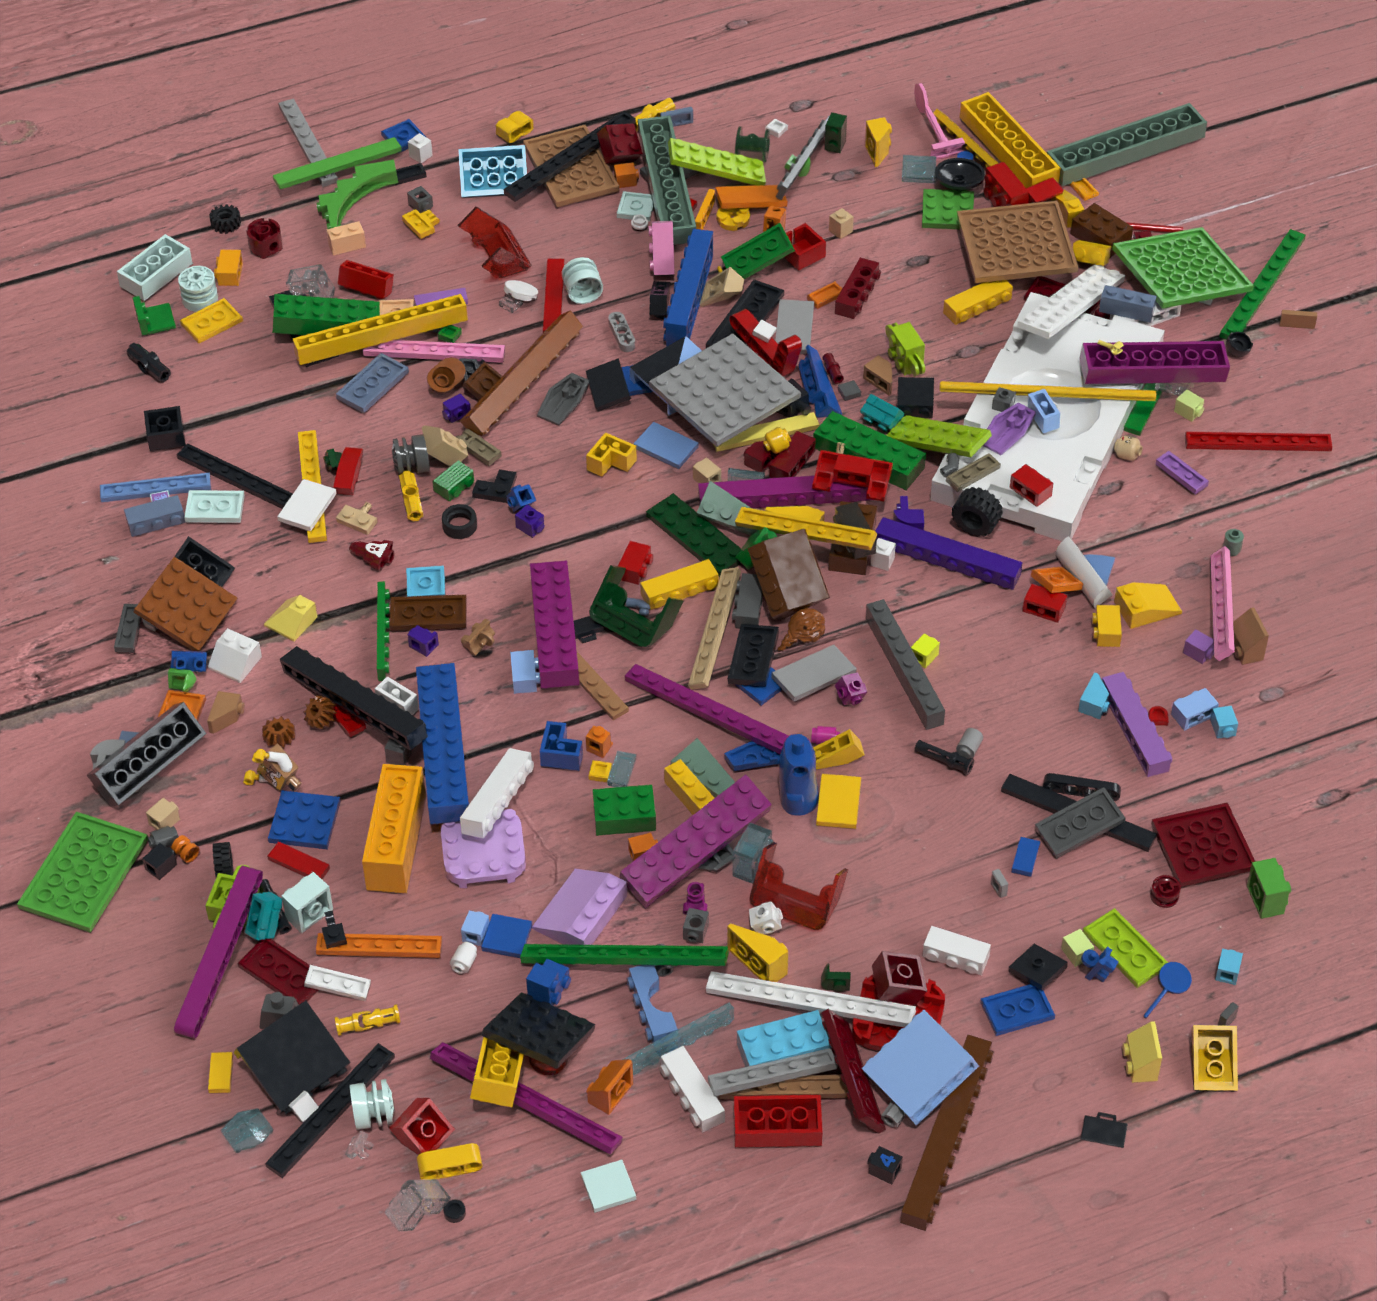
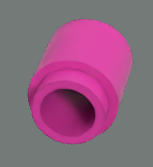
M817 726V728H812L811 743L819 745L839 735L840 732L836 731V727Z

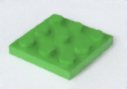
M924 189L922 228L960 230L957 211L974 209V191Z

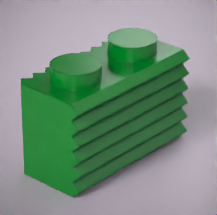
M459 460L432 481L433 491L448 501H451L454 497L457 498L464 489L472 486L474 483L473 469H470L467 465L465 466Z

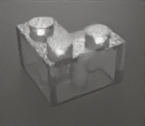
M321 264L292 269L289 272L286 285L292 295L309 294L310 297L333 298L335 287Z
M437 1179L407 1180L401 1186V1190L396 1197L390 1201L384 1213L398 1231H413L425 1214H439L451 1197Z

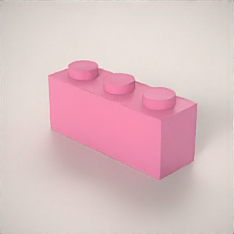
M653 221L652 226H648L649 236H652V243H649V254H653V260H650V271H653L654 275L674 274L673 222Z

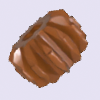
M316 696L315 698H310V704H305L307 709L303 711L306 715L304 720L308 722L310 727L324 729V727H330V721H335L333 715L337 713L334 710L336 705L329 698Z
M273 716L272 721L266 720V725L262 726V737L268 747L275 746L278 743L284 749L285 744L291 745L292 740L295 739V726L289 718L284 719L281 716L279 719H276Z

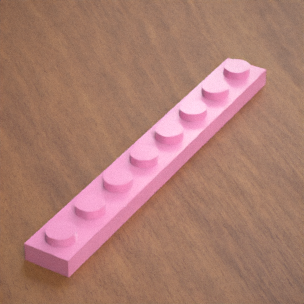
M393 340L363 348V355L377 357L380 353H383L388 357L444 360L445 358L453 357L457 359H477V361L483 359L485 362L503 363L505 345Z
M1226 546L1210 555L1214 657L1218 661L1234 653L1230 550Z

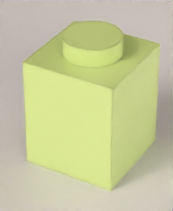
M1186 389L1176 399L1174 412L1192 422L1196 417L1202 415L1204 399Z
M1079 929L1063 937L1061 949L1076 967L1083 964L1082 954L1088 949L1094 950V946L1082 930Z

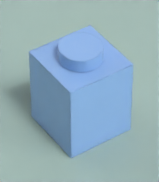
M469 910L461 928L462 942L482 946L489 925V915Z

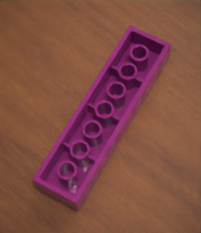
M1224 341L1122 342L1123 347L1120 349L1123 351L1117 355H1113L1110 349L1097 343H1083L1079 357L1085 384L1226 382L1230 370Z
M566 560L530 563L541 688L579 685L568 562Z
M745 774L621 870L619 878L627 882V888L646 909L770 812L772 804Z

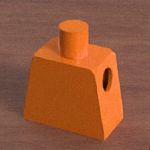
M769 206L764 215L763 232L778 223H781L785 230L786 209Z

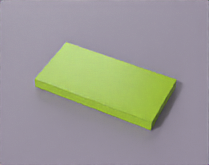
M1115 908L1083 928V933L1101 952L1106 947L1112 949L1110 956L1119 961L1116 967L1136 988L1157 976L1163 965L1168 963Z

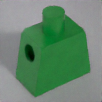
M766 527L758 530L749 537L736 558L748 570L751 569L754 565L748 548L777 537L776 533Z

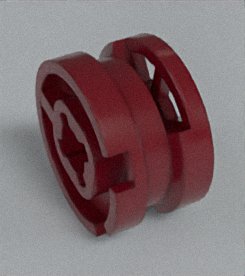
M1169 875L1156 877L1150 893L1152 902L1162 908L1173 907L1179 900L1181 885L1176 878Z

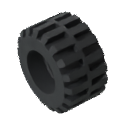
M971 487L970 489L966 488L952 507L951 515L953 516V521L957 523L956 525L962 531L968 532L972 536L980 537L982 535L984 537L994 530L1003 511L1002 505L999 504L1000 501L995 498L994 494H990L986 489L982 490L979 487L977 489Z

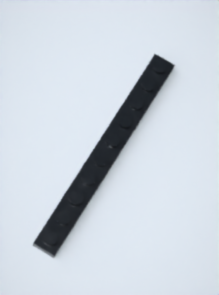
M626 111L621 112L504 188V195L514 202L518 201L599 148L600 143L597 133L605 125L635 124L636 118Z

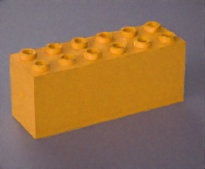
M393 764L382 765L362 859L366 890L407 893L426 799L423 767Z

